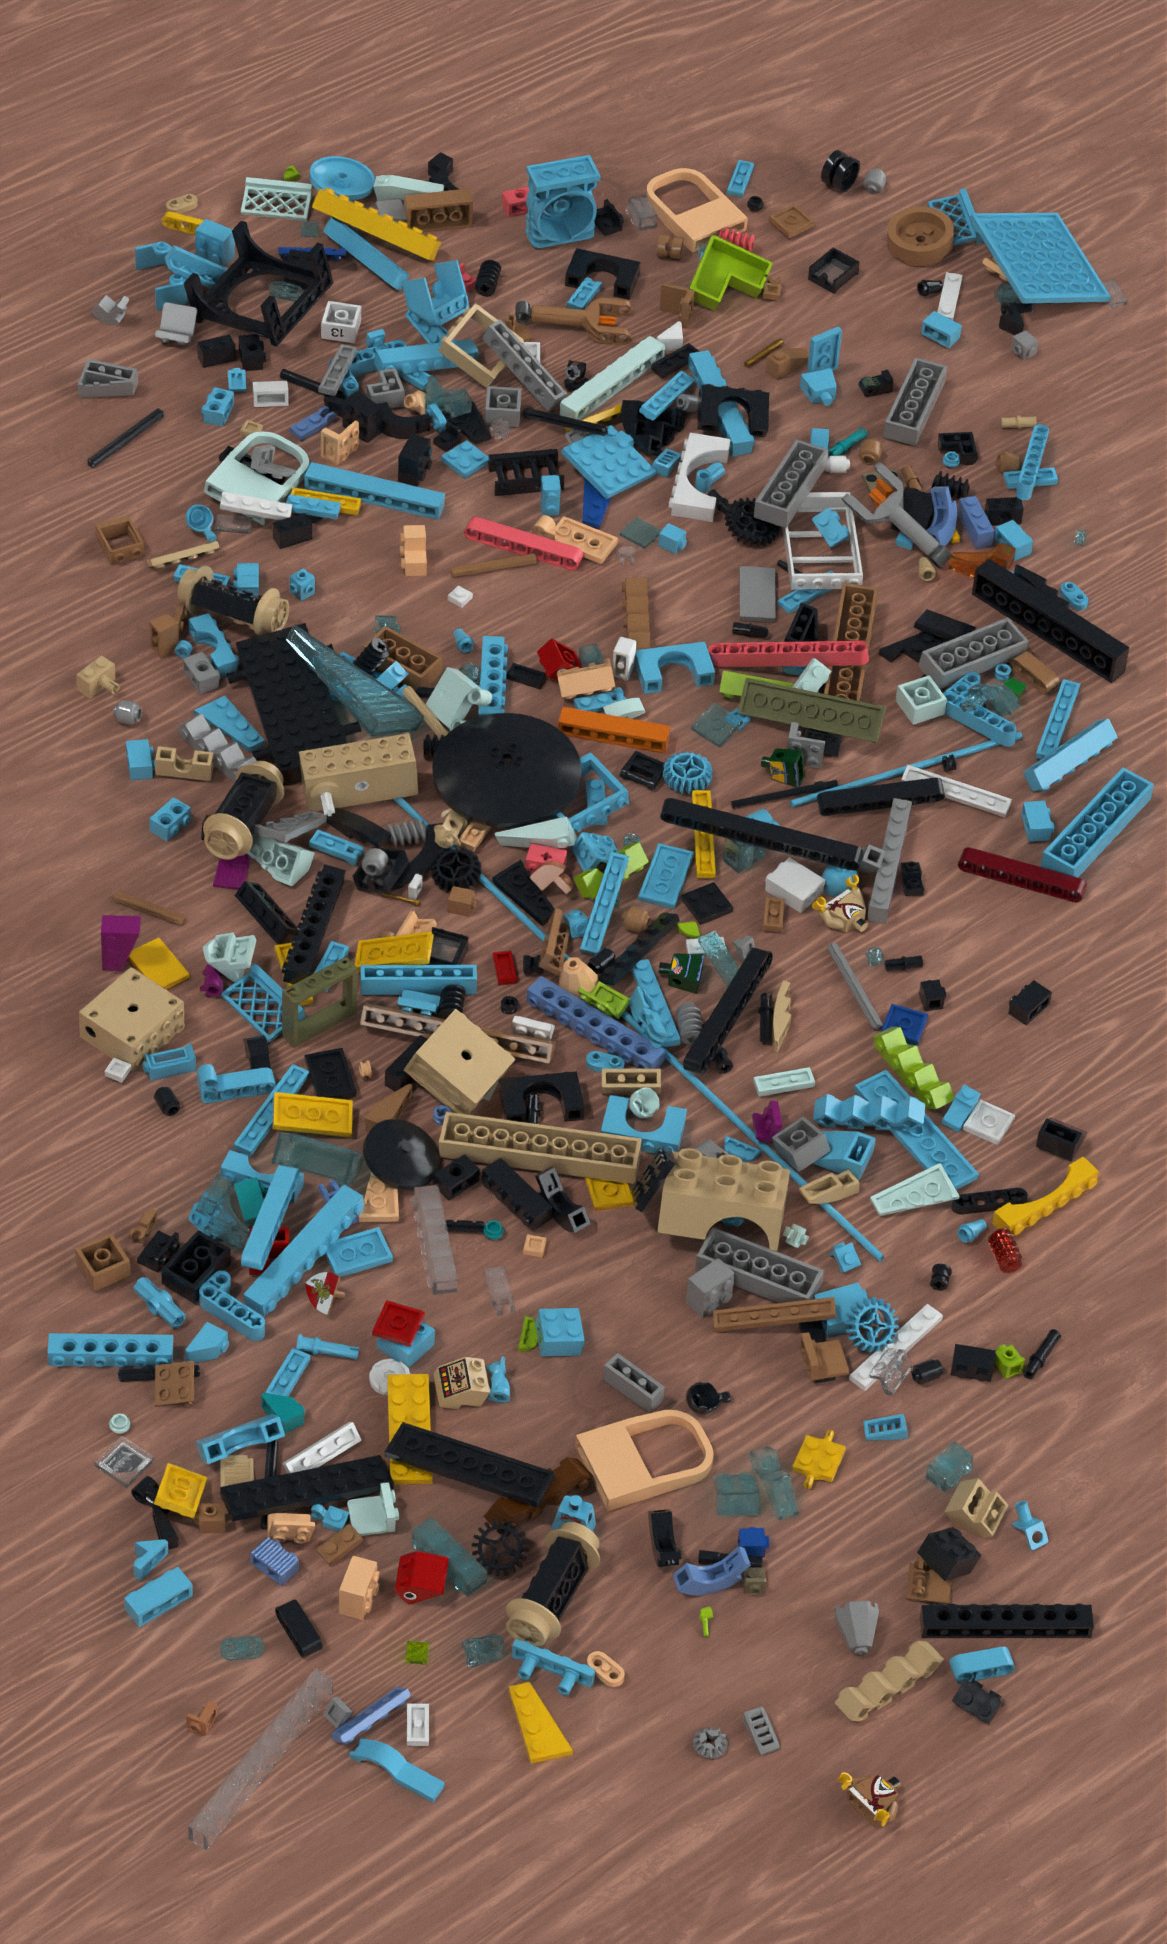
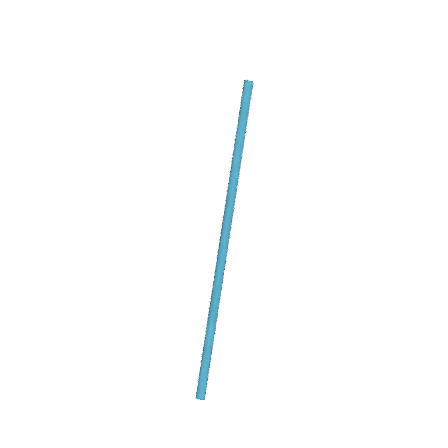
M1021 732L1016 733V740L1022 739ZM990 740L910 764V766L922 769L942 763L943 756L949 757V755L953 754L956 759L1001 744ZM907 766L790 800V805L793 808L816 801L817 795L821 792L863 787L903 775Z

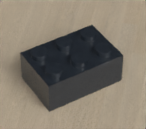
M198 1230L161 1269L162 1284L195 1303L199 1299L200 1287L215 1272L225 1271L231 1264V1249Z

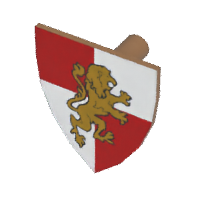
M323 1272L312 1276L305 1282L308 1298L315 1309L329 1315L334 1298L341 1300L345 1298V1292L337 1290L341 1276Z

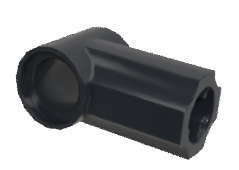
M569 360L565 374L570 380H575L577 377L584 378L586 363Z
M146 1476L131 1489V1494L139 1503L144 1504L146 1502L152 1507L159 1486L153 1478ZM161 1508L164 1514H168L171 1511Z

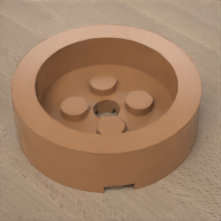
M923 206L907 208L895 214L888 223V250L895 259L903 260L904 264L911 266L933 265L941 262L943 257L947 254L949 255L953 249V223L945 213L938 209Z

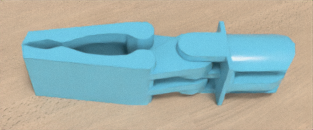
M637 986L630 997L631 1002L629 1003L633 1018L636 1022H642L643 1031L641 1034L647 1035L653 1047L660 1048L668 1036L664 1028L667 1023L663 1022L657 1014L659 1008L647 990Z

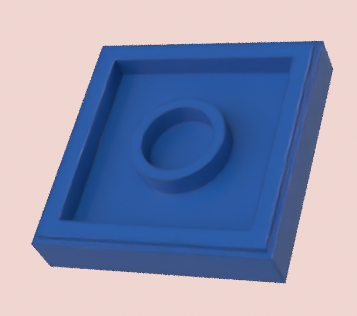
M891 1004L881 1032L890 1027H901L906 1043L918 1046L928 1014Z

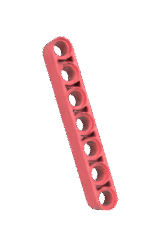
M472 517L464 530V535L470 540L519 555L534 553L539 561L569 570L577 569L584 556L583 551L578 547L479 517Z

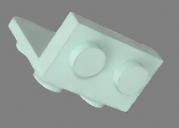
M813 658L793 685V688L818 693L822 684L826 683L829 679L831 670Z
M389 1482L380 1484V1496L350 1499L347 1506L351 1525L361 1536L395 1532L396 1521L399 1520L398 1508L393 1506V1503H396L394 1490L390 1491Z

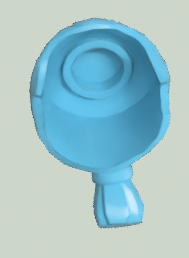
M204 505L191 506L185 516L188 527L196 532H204L209 542L216 541L217 536L210 529L214 520L211 510Z

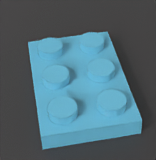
M835 327L811 338L807 373L832 369V371L838 369L842 337L841 328Z
M379 1227L339 1238L336 1242H332L325 1252L333 1273L341 1277L393 1262L392 1253Z

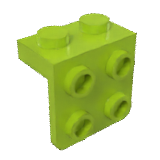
M600 981L591 993L580 987L577 990L581 994L580 998L594 1008H598L612 1018L613 1016L618 1020L631 1002L628 997Z

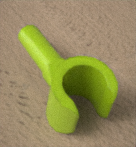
M710 1606L702 1608L699 1614V1619L703 1624L704 1637H709L708 1620L713 1619V1612Z

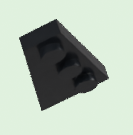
M474 401L441 411L445 419L456 425L461 430V433L475 445L491 439V434Z

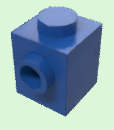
M750 1527L739 1529L738 1547L745 1548L747 1555L765 1557V1550L769 1549V1536H765L764 1528Z

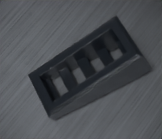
M153 1504L152 1517L158 1539L168 1541V1549L177 1548L178 1534L161 1508Z

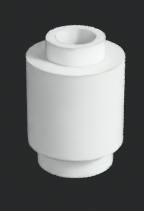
M829 456L825 472L846 473L850 469V460L846 459V456Z

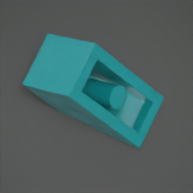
M270 1393L261 1394L262 1409L267 1415L275 1414L280 1417L285 1434L304 1424L305 1409L293 1397Z

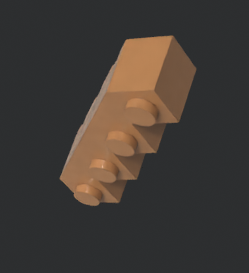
M625 578V582H622V592H625L622 610L626 612V617H623V628H626V636L624 635V638L635 640L637 642L636 650L650 649L647 596L648 578Z

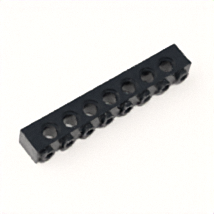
M324 864L322 871L318 870L315 880L317 884H313L311 889L313 896L308 897L306 903L308 909H304L301 920L303 923L299 922L296 930L298 936L294 935L291 944L293 949L289 948L286 958L288 963L284 962L281 973H284L283 982L296 984L310 976L342 889L346 870Z
M928 1604L922 1605L920 1612L922 1638H1092L1094 1629L1092 1605Z

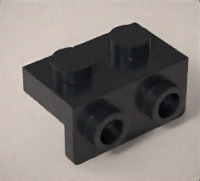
M964 1679L952 1702L987 1724H990L1000 1706L1003 1707L1005 1704L1000 1701L1002 1696L992 1690L989 1693L982 1690L984 1685L974 1679L971 1682Z

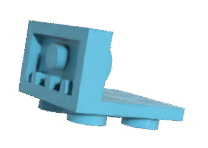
M582 832L575 844L571 846V850L583 872L587 869L596 868L600 862L608 863L610 853L618 851L613 839L609 836Z

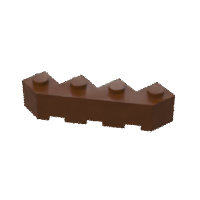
M567 1457L560 1461L561 1466L554 1470L551 1468L547 1469L555 1472V1478L538 1508L510 1498L504 1499L501 1497L495 1501L483 1517L491 1526H494L493 1519H496L497 1525H501V1519H505V1526H508V1522L511 1520L513 1521L511 1528L514 1529L522 1519L534 1520L538 1518L545 1505L558 1506L561 1504L569 1490L581 1491L585 1489L593 1475L579 1459ZM497 1530L498 1534H503L504 1530Z

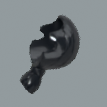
M697 1382L689 1387L686 1401L693 1412L707 1414L716 1410L720 1402H731V1396L729 1391L718 1393L709 1382Z

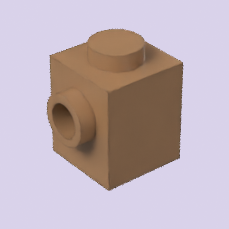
M453 886L448 899V912L470 917L472 910H475L477 906L475 891Z
M224 1503L199 1504V1512L195 1513V1525L200 1526V1533L225 1532Z

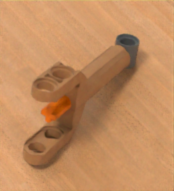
M598 298L591 302L586 310L533 305L531 308L527 301H519L515 307L516 321L519 323H527L531 318V322L584 327L588 336L597 343L627 345L631 341V333L625 328L608 327L615 326L616 317L610 316L624 317L631 313L632 306L627 300ZM604 305H610L611 308H610V309H605V308H603V306H604ZM625 306L628 308V310H620V307ZM609 333L611 336L604 337L602 334ZM620 335H626L627 338H626V339H621V338H619V336H620Z

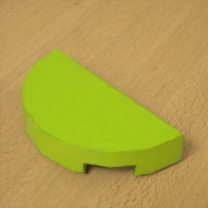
M528 1316L524 1318L518 1352H527L539 1345L534 1319Z

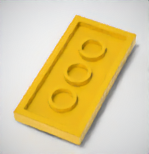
M432 931L359 940L354 964L358 969L357 973L361 972V965L429 964L434 938Z
M274 1092L272 1129L351 1138L353 1100Z

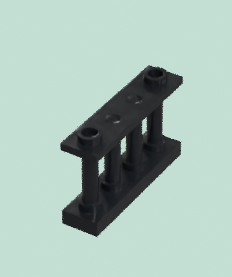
M557 449L488 455L489 472H496L498 481H495V496L541 492V477H539L538 468L548 467L549 475H557L555 466H558ZM520 469H531L533 478H522ZM513 470L515 479L505 480L503 471ZM557 475L559 476L561 490H564V475Z

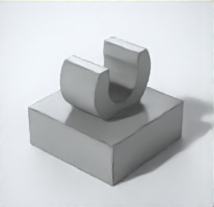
M748 935L742 940L736 939L732 943L736 947L734 952L738 955L741 962H744L750 950L755 948L753 937Z
M334 1697L330 1700L323 1715L338 1729L350 1718L353 1710L349 1709L346 1703L342 1702L338 1697Z

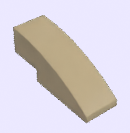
M848 1169L836 1176L831 1172L800 1187L799 1192L809 1204L829 1203L859 1193L860 1182Z

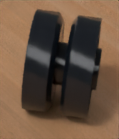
M840 150L834 151L823 166L821 181L829 186H833L842 193L846 192L852 187L858 177L860 161L851 156L848 157L846 153Z

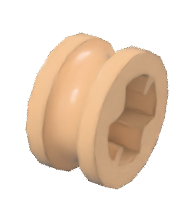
M366 1060L365 1063L359 1062L361 1079H364L365 1076H368V1078L372 1077L369 1060Z

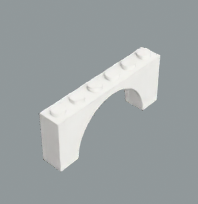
M690 433L689 438L685 439V451H682L681 461L683 462H679L678 473L680 474H676L675 484L677 486H673L672 496L674 497H670L669 508H672V516L713 522L716 497L705 495L696 490L690 484L687 477L694 469L702 465L716 462L727 463L731 439Z

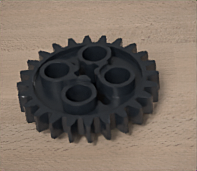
M747 497L745 501L742 498L739 499V502L735 500L733 504H730L724 518L726 520L725 526H729L727 531H733L732 537L738 536L737 541L742 539L744 540L743 544L749 542L750 546L755 543L757 547L760 544L766 546L767 543L771 544L773 540L775 541L781 526L754 518L756 499L753 498L750 501Z

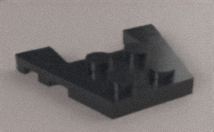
M922 632L881 648L879 655L892 663L901 654H905L919 663L923 651L945 642L934 635Z

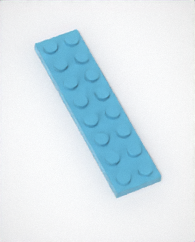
M887 1070L856 1084L854 1087V1091L869 1102L882 1095L897 1103L910 1097ZM925 1113L923 1125L911 1131H903V1127H891L890 1132L924 1170L941 1163L956 1190L978 1179L979 1173Z

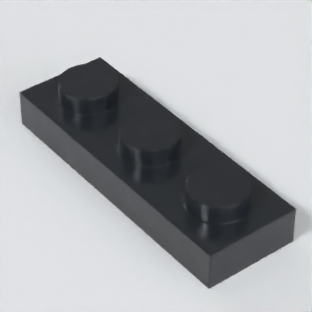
M688 343L653 363L651 370L661 378H664L687 365L689 353L700 351Z

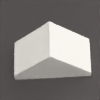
M680 321L657 336L656 340L665 345V351H676L682 347L683 333Z

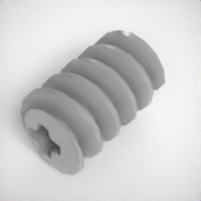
M417 819L415 825L413 821H408L407 825L405 822H401L400 826L398 823H394L393 828L390 824L386 825V830L391 833V839L388 840L389 845L392 842L394 847H397V841H400L401 845L404 846L405 840L410 845L412 839L419 843L420 837L423 842H426L424 820L421 823Z
M687 1002L678 1006L676 1012L679 1036L684 1044L693 1045L702 1030L703 1023L700 1009L694 1003Z

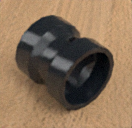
M523 955L524 974H530L531 972L543 974L544 969L538 967L541 955H536L535 957Z

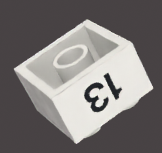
M328 301L321 322V338L355 343L361 324V306Z

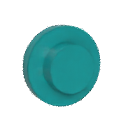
M492 1220L484 1226L483 1233L487 1238L495 1240L503 1235L504 1230L500 1222Z

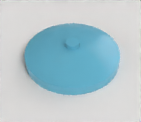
M341 156L323 157L316 160L310 167L309 180L318 191L327 187L334 190V194L338 196L340 194L348 196L349 201L367 197L374 189V174L367 166L354 159Z

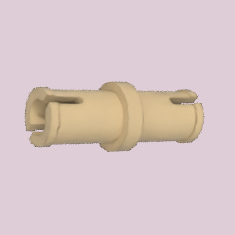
M1018 415L1017 417L1001 418L1002 429L1016 427L1021 429V427H1034L1037 425L1036 416L1021 417Z

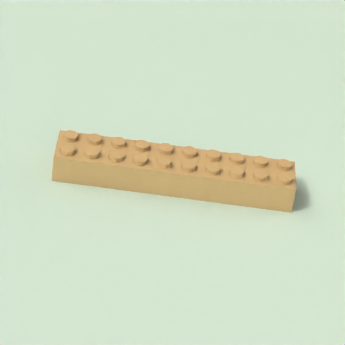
M446 1112L439 1140V1155L443 1158L456 1159L465 1154L472 1162L492 1164L501 1158L510 1167L544 1171L549 1167H555L558 1174L634 1184L641 1155L642 1139Z

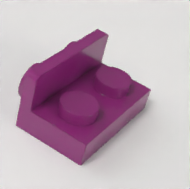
M770 1100L768 1107L764 1108L763 1114L753 1113L752 1120L756 1140L773 1143L772 1137L780 1132L782 1120L778 1101Z

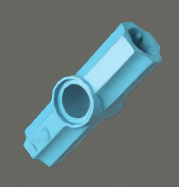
M147 1277L137 1280L133 1290L146 1302L149 1311L155 1316L159 1315L172 1328L181 1326L186 1319V1314L173 1303L170 1294L164 1289L160 1290Z

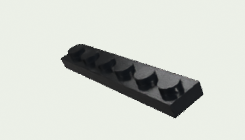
M668 912L660 914L598 977L599 981L606 985L615 986L680 921L678 914Z

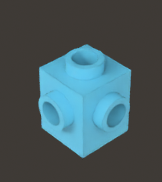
M304 568L293 573L290 576V592L300 601L315 594L314 576Z

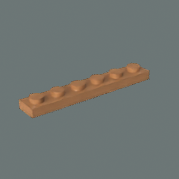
M834 1297L713 1311L715 1332L837 1319Z

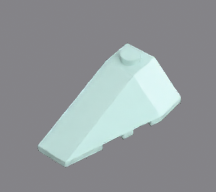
M395 175L376 176L374 190L378 201L401 199L402 201L404 200V195L443 191L444 185Z
M567 817L495 833L500 846L530 847L532 843L553 848H566L567 846L574 845L577 840V836Z

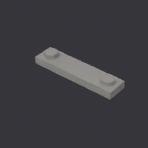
M340 345L318 388V392L332 396L336 395L357 354L356 347Z

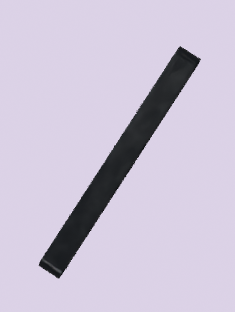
M674 798L664 800L660 814L661 820L669 824L853 871L860 867L863 850L856 845Z

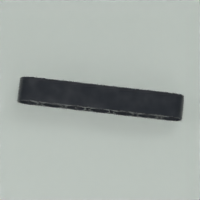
M937 777L825 791L817 795V802L820 814L830 816L892 808L894 798L912 801V805L938 802L945 798L942 779Z

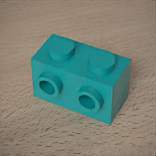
M257 1177L234 1183L246 1226L255 1224L264 1201L262 1195L266 1194L263 1182L259 1183Z

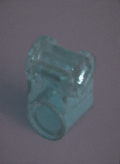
M498 1634L470 1638L461 1645L466 1653V1664L469 1667L497 1662L504 1656V1640Z

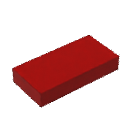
M512 951L493 952L492 958L498 986L517 984Z

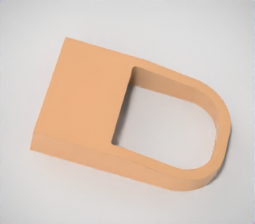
M687 168L674 169L654 177L647 185L646 199L648 205L676 237L684 238L683 244L692 253L705 248L712 234L719 237L721 229L725 231L729 227V233L735 229V234H738L739 231H747L748 217L705 175L696 170ZM686 180L696 184L710 202L675 215L654 194V191L674 181Z
M662 1410L636 1416L576 1435L575 1448L584 1466L593 1475L591 1480L607 1512L695 1484L709 1474L713 1464V1448L702 1426L695 1418L678 1410ZM670 1424L680 1425L690 1430L704 1454L705 1459L702 1464L693 1469L651 1478L630 1436Z

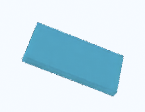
M658 843L638 895V901L675 909L692 863L694 852Z

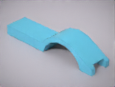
M361 1738L358 1741L359 1746L349 1754V1757L357 1762L368 1760L380 1765L392 1776L395 1783L432 1803L445 1786V1782L410 1764L397 1750L385 1743Z

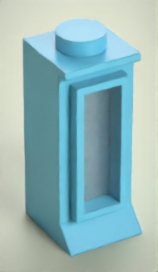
M191 1042L182 1048L149 1055L145 1053V1062H142L145 1074L148 1073L150 1081L196 1071V1056Z

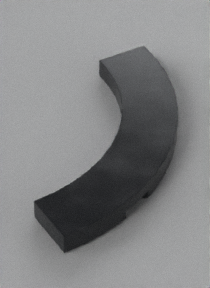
M443 823L428 825V836L424 847L409 862L410 865L406 866L391 888V891L400 889L405 884L410 883L415 874L422 875L423 877L431 870L433 859H437V854L442 855L444 849L435 842L434 827ZM386 873L378 876L379 884H382L381 879Z

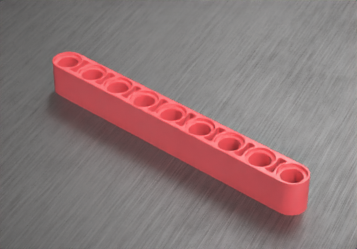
M864 641L714 643L708 648L714 667L808 666L813 658L817 659L824 666L864 665L869 661L868 648Z

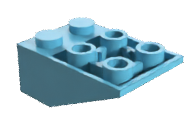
M822 1131L826 1136L831 1151L812 1164L839 1174L849 1169L856 1179L860 1181L874 1153L876 1138L858 1131Z

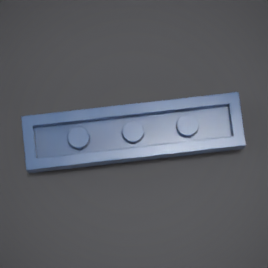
M397 1686L332 1732L330 1735L333 1741L343 1744L352 1742L358 1733L370 1729L372 1723L389 1715L388 1712L392 1709L404 1705L405 1700L411 1696L408 1688Z

